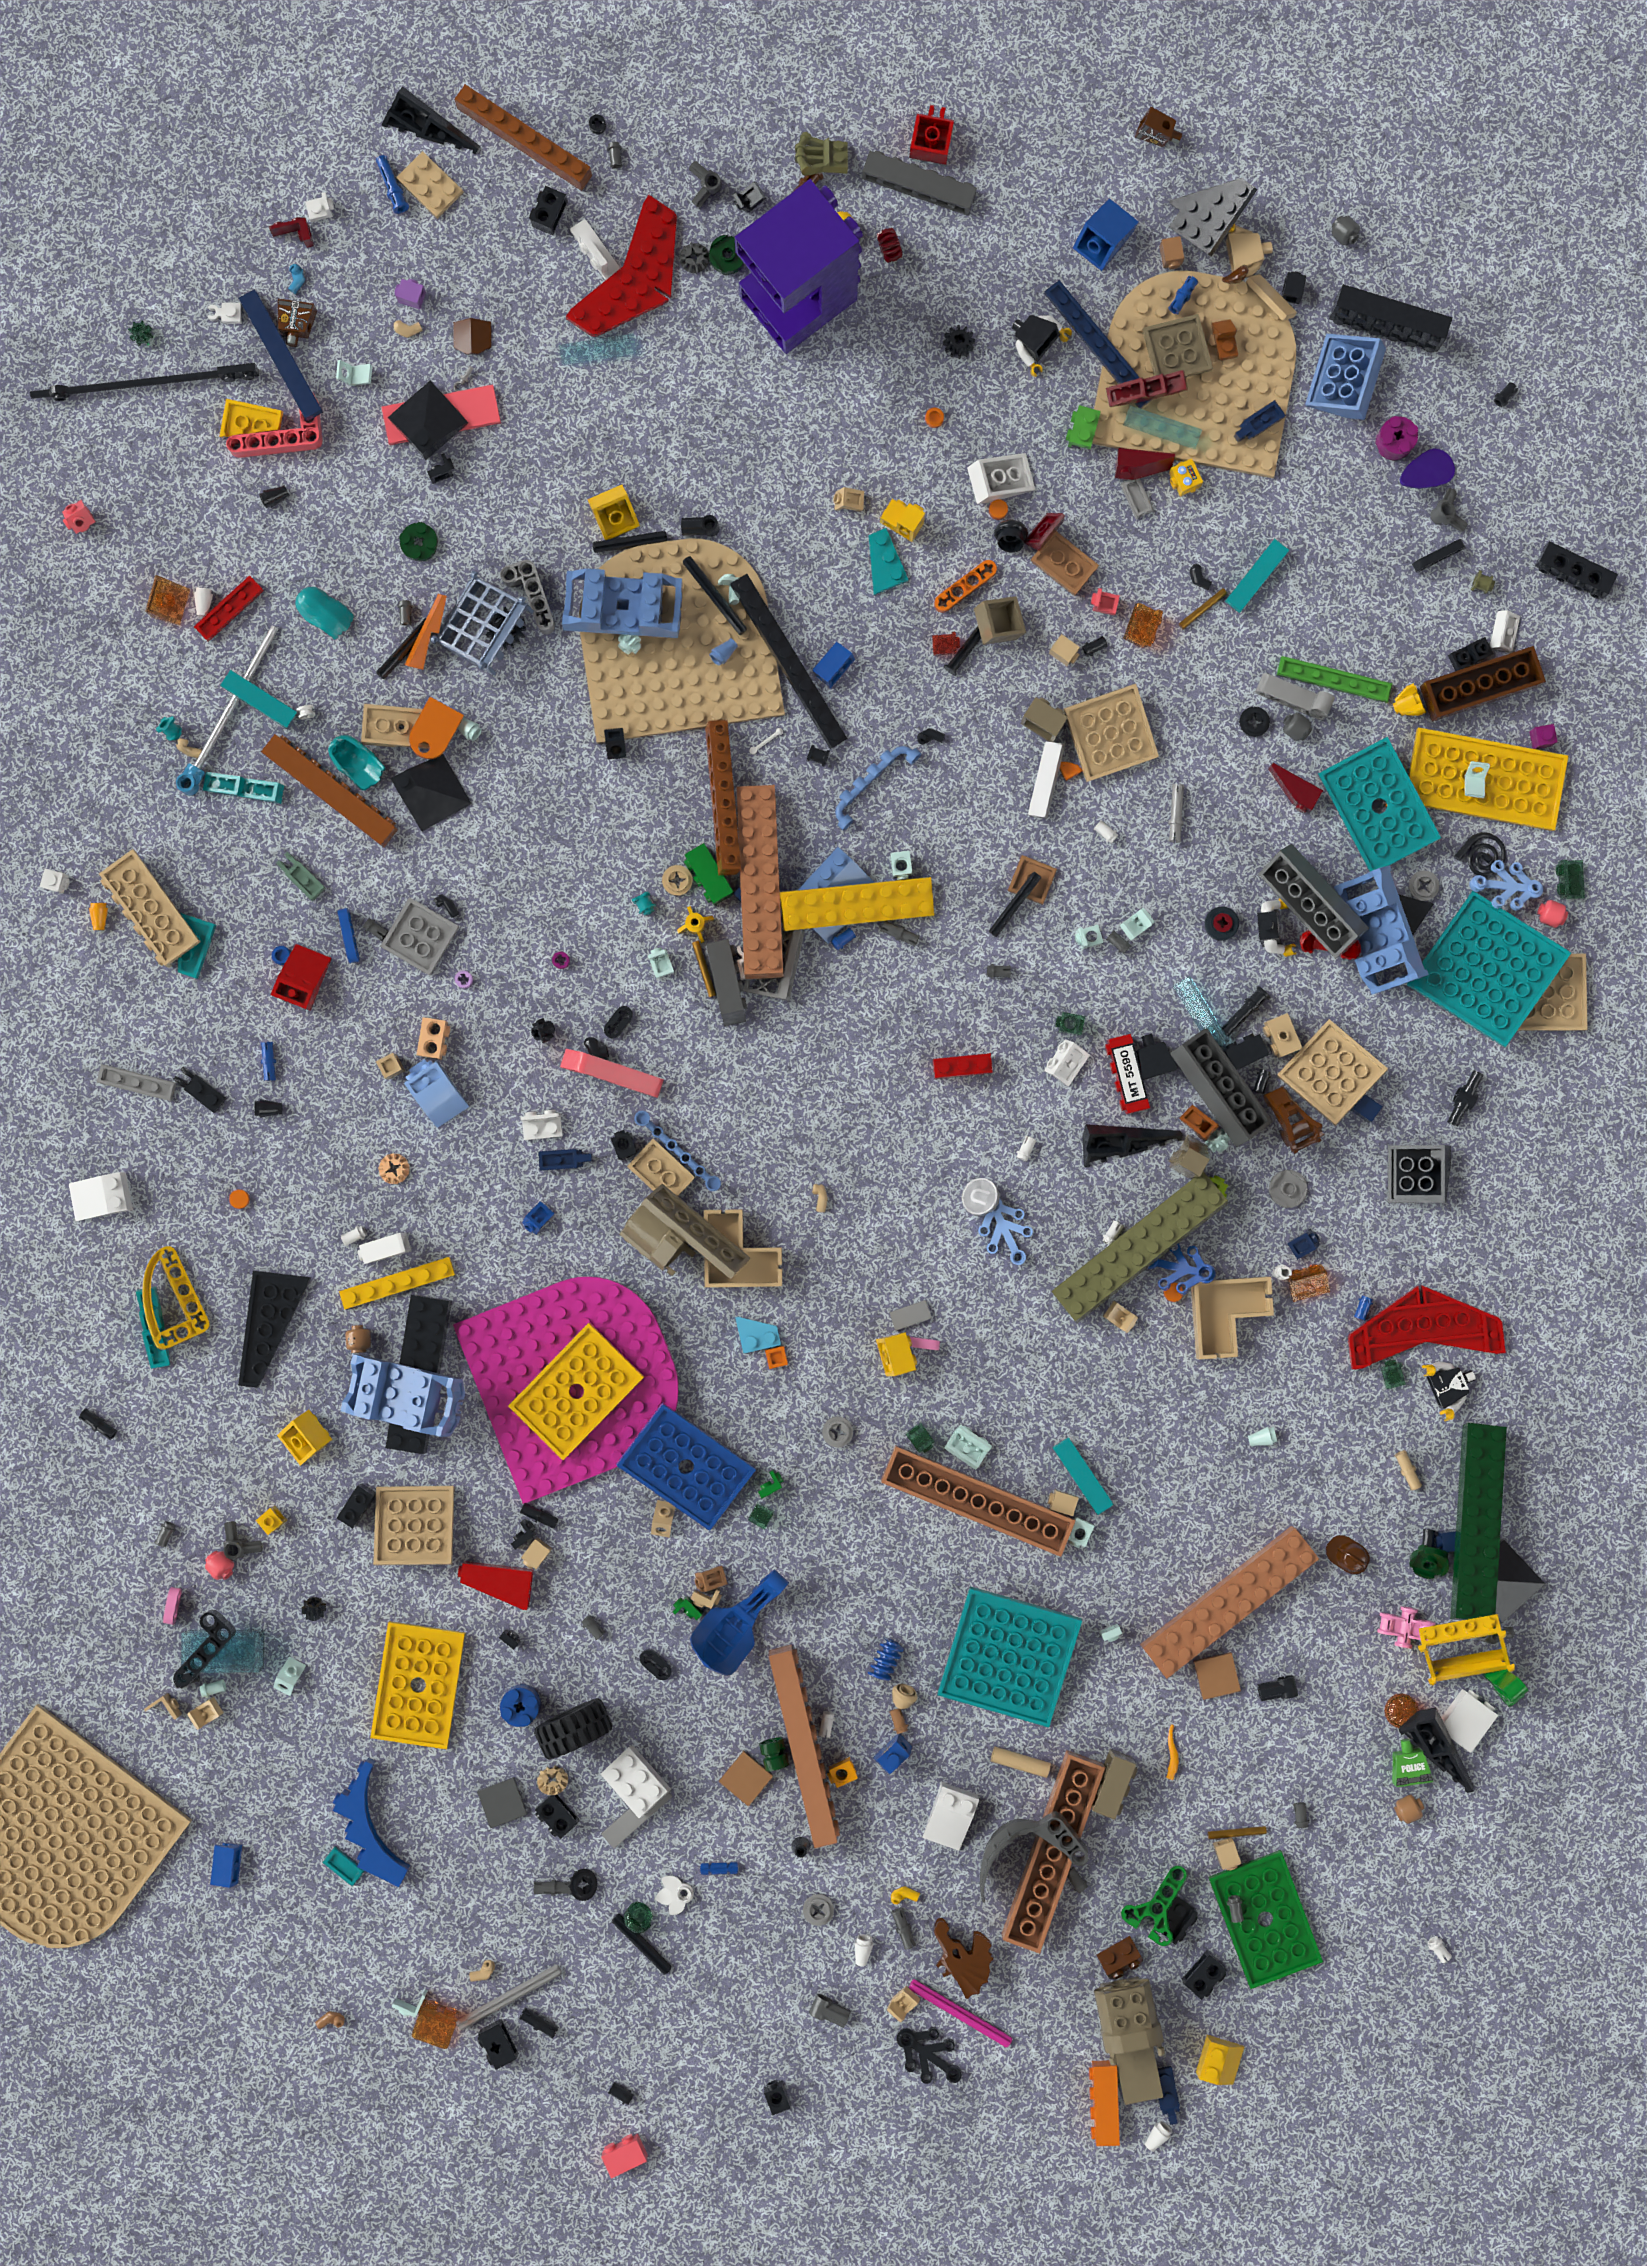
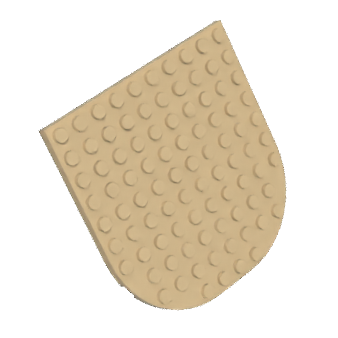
M1172 271L1156 275L1140 283L1120 303L1108 333L1109 341L1137 375L1144 379L1154 376L1142 331L1143 328L1199 314L1213 369L1209 372L1186 377L1187 391L1153 399L1139 410L1134 403L1109 407L1106 388L1118 385V383L1102 365L1094 409L1101 411L1092 444L1116 449L1127 448L1175 453L1174 460L1187 461L1192 458L1195 464L1274 478L1285 418L1250 440L1246 437L1237 442L1234 435L1241 429L1240 424L1245 419L1276 400L1286 415L1296 362V343L1289 320L1282 321L1244 281L1238 284H1227L1222 281L1223 277L1194 271ZM1188 276L1195 277L1198 280V284L1192 291L1190 300L1184 304L1178 315L1176 313L1173 314L1168 307L1175 299L1177 290L1183 286ZM1231 319L1237 329L1235 340L1238 357L1219 361L1211 324Z
M680 539L641 545L624 550L606 561L599 568L605 570L606 577L643 579V572L682 578L683 591L678 638L639 636L641 638L639 642L641 648L636 654L631 652L628 655L618 647L620 643L618 637L621 634L580 632L597 744L605 743V729L623 728L624 739L627 740L705 728L708 721L728 720V724L785 715L777 661L741 602L737 605H729L747 627L746 632L739 635L683 565V560L691 556L728 604L729 586L718 585V580L725 574H733L735 577H742L748 574L768 607L766 593L757 573L737 552L710 540ZM663 586L662 623L673 622L675 606L674 586ZM583 597L580 604L579 618H581ZM730 638L733 639L738 647L725 664L716 665L709 656L712 652L711 650Z
M40 1704L34 1707L0 1753V1925L19 1939L30 1944L35 1943L46 1946V1948H69L84 1944L98 1937L119 1919L191 1823L192 1819Z

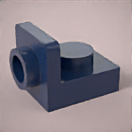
M1309 1228L1305 1233L1292 1239L1287 1244L1298 1260L1316 1250L1320 1245V1238L1316 1232H1312Z

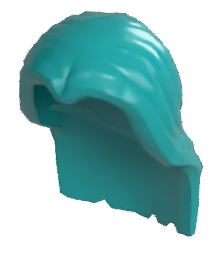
M306 587L296 597L295 605L302 617L311 625L323 630L334 640L338 638V635L346 632L351 625L350 622L353 621L354 615L344 604L330 597L320 588Z
M340 735L335 737L329 744L328 753L336 768L353 781L362 791L380 782V776H382V771H385L386 767L373 752L354 737Z

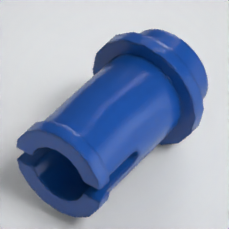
M849 927L839 936H834L831 943L836 950H842L845 944L856 938V935Z
M1362 1295L1361 1299H1358L1360 1302L1354 1317L1366 1321L1369 1308L1373 1305V1299Z

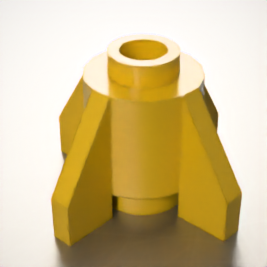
M1414 683L1406 686L1395 698V703H1393L1396 714L1400 713L1401 716H1420L1426 713Z
M691 906L687 907L689 915L686 917L685 925L677 929L679 934L685 931L698 934L700 942L704 943L701 932L705 928V923L713 921L714 918L713 916L702 917L701 914L693 913ZM693 920H696L698 922L696 926L692 925Z

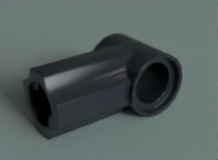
M713 515L681 518L682 536L707 535L713 537L719 533L720 526ZM708 523H715L712 529L706 528Z
M1288 1675L1285 1678L1283 1676L1275 1681L1257 1684L1261 1701L1276 1698L1289 1699L1298 1696L1294 1675Z

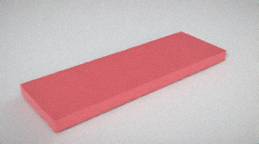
M493 384L443 394L468 422L460 431L501 423ZM405 402L382 406L389 445L409 442L388 419Z

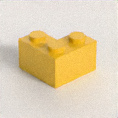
M892 498L880 517V523L913 542L924 524L925 512L917 504L912 505L909 503L906 505L903 501H896Z

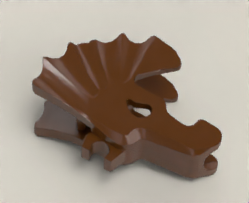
M1284 1086L1263 1095L1267 1106L1271 1107L1283 1130H1279V1133L1287 1147L1290 1146L1291 1152L1296 1154L1299 1150L1322 1141L1320 1137L1325 1135L1322 1132L1323 1125L1308 1116L1293 1101ZM1296 1114L1299 1122L1291 1125L1288 1117ZM1304 1136H1307V1137H1308V1138H1306V1139H1304V1140H1302V1141H1300V1142H1298V1143L1295 1142L1296 1140H1298V1139H1300V1138H1302V1137H1304Z
M938 1918L933 1930L943 1952L941 1958L936 1963L937 1968L940 1966L946 1968L942 1972L943 1977L951 1974L958 1982L966 1999H969L972 1995H978L980 1987L988 1983L989 1965L993 1960L992 1953L989 1952L992 1946L990 1940L981 1932L974 1931L972 1948L970 1951H967L960 1940L953 1939L947 1934L949 1931L948 1923L943 1918ZM958 1949L959 1955L954 1954L953 1950Z

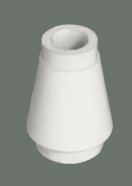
M196 587V592H194L196 615L206 616L208 614L213 594H211L212 589Z
M860 1934L855 1939V1963L859 1966L867 1965L874 1945L872 1937L869 1935Z
M1163 2121L1155 2123L1145 2142L1146 2147L1150 2151L1154 2152L1171 2138L1172 2129Z

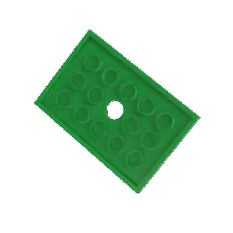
M1281 1850L1238 1865L1233 1870H1225L1208 1877L1250 1990L1323 1962ZM1238 1895L1242 1899L1241 1907L1244 1921L1232 1922L1230 1907L1227 1905L1228 1897ZM1260 1913H1271L1273 1919L1270 1925L1262 1926L1258 1923Z

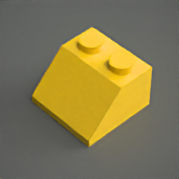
M622 484L587 499L605 540L612 539L640 526Z
M906 1332L876 1339L886 1376H897L916 1370L917 1360L911 1352L912 1342L910 1336L906 1335Z
M309 1409L291 1421L277 1435L300 1466L333 1440L328 1431L323 1428L317 1417Z
M1206 2035L1196 2069L1199 2080L1215 2085H1233L1244 2046Z

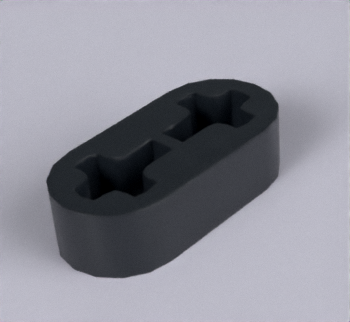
M619 1007L606 1023L604 1033L607 1037L611 1039L618 1038L631 1022L633 1012L629 1007ZM622 1010L623 1012H625L626 1010H628L629 1012L627 1014L629 1018H623L622 1021L619 1022L618 1020L621 1017L620 1011ZM618 1023L619 1025L616 1027L617 1034L612 1033L609 1035L610 1030L608 1027H613Z
M652 1649L642 1651L640 1663L657 1679L667 1680L672 1672L669 1663ZM651 1653L653 1655L652 1660L655 1662V1664H653L651 1661H648L646 1663L644 1661V1654L649 1655ZM656 1665H659L661 1668L667 1667V1675H659L660 1670Z

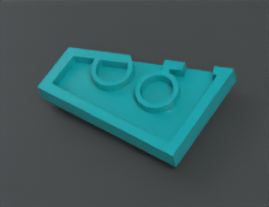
M884 528L870 534L868 537L873 595H877L903 584L909 579L887 529Z
M180 913L198 937L200 943L178 958V973L198 979L217 925Z

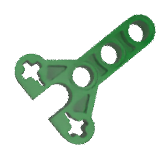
M1507 1669L1482 1674L1494 1686L1495 1692L1509 1708L1522 1699L1529 1691L1526 1685Z
M1181 1866L1172 1867L1152 1900L1137 1906H1125L1121 1911L1122 1919L1135 1929H1139L1143 1920L1151 1916L1155 1921V1925L1148 1938L1160 1946L1171 1945L1174 1935L1169 1928L1168 1910L1188 1879L1187 1870ZM1178 1869L1182 1870L1184 1874L1180 1881H1176L1173 1877L1174 1872ZM1167 1886L1173 1889V1895L1169 1898L1163 1894V1890ZM1156 1903H1160L1163 1907V1911L1159 1915L1153 1912V1906ZM1134 1909L1133 1914L1136 1915L1135 1917H1137L1138 1919H1128L1129 1915L1126 1912L1128 1910L1132 1911ZM1167 1932L1169 1940L1161 1942L1162 1938L1158 1933L1165 1934Z

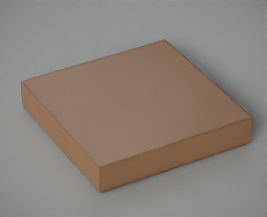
M1022 855L1007 891L1017 894L1030 875L1036 872L1041 876V879L1026 899L1043 905L1057 869Z
M1231 1652L1193 1661L1203 1700L1241 1691Z
M743 1750L719 1779V1782L749 1806L772 1779L773 1774L765 1771L761 1764Z

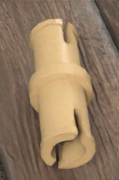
M1403 1450L1396 1453L1394 1456L1401 1467L1400 1472L1405 1476L1410 1490L1413 1491L1422 1487L1415 1472L1416 1467L1412 1465L1407 1451Z

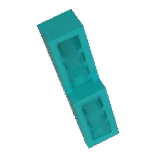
M1274 538L1225 602L1240 613L1283 560L1289 549Z
M232 670L228 672L220 684L222 688L285 729L297 713Z
M206 772L203 791L281 804L285 785L279 782Z
M1069 1437L1052 1447L1097 1515L1114 1505Z

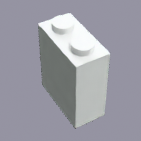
M1462 1689L1441 1718L1451 1739L1471 1753L1498 1715L1493 1712L1495 1708L1485 1701L1482 1704L1478 1701L1479 1696L1473 1691L1469 1690L1466 1692Z

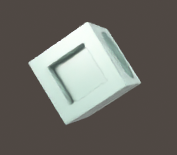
M910 851L890 853L893 878H897V880L909 879L908 876H912ZM904 862L907 868L904 871H899L896 868V864Z
M1075 1516V1524L1068 1539L1070 1540L1069 1544L1080 1548V1545L1086 1547L1094 1525ZM1077 1529H1084L1083 1537L1076 1538L1074 1536Z

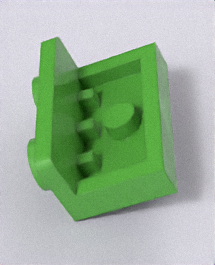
M1080 405L1077 411H1073L1070 422L1074 423L1072 429H1068L1066 440L1069 441L1068 447L1071 448L1072 445L1091 449L1101 411Z

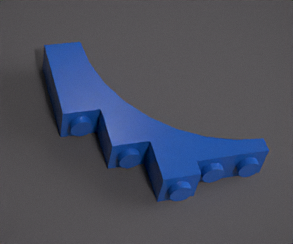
M368 1758L365 1762L361 1761L357 1769L359 1775L357 1779L353 1778L348 1787L351 1791L344 1789L341 1794L337 1793L333 1800L335 1806L332 1811L352 1820L349 1821L345 1832H347L345 1839L362 1847L357 1857V1860L360 1861L357 1867L400 1887L410 1865L398 1858L386 1847L377 1834L371 1820L368 1807V1786L375 1760Z

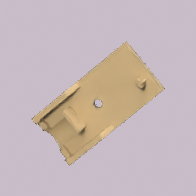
M364 704L361 743L363 745L411 748L409 735L423 709ZM400 725L404 726L403 730L399 729ZM422 743L418 748L430 749V746L427 743Z

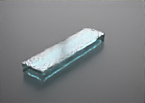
M634 334L559 345L562 365L637 354Z
M1129 406L1123 424L1124 426L1196 449L1202 429L1133 406Z
M1188 976L1173 986L1199 1030L1202 1031L1207 1028L1220 1047L1228 1043L1227 1036L1192 978Z

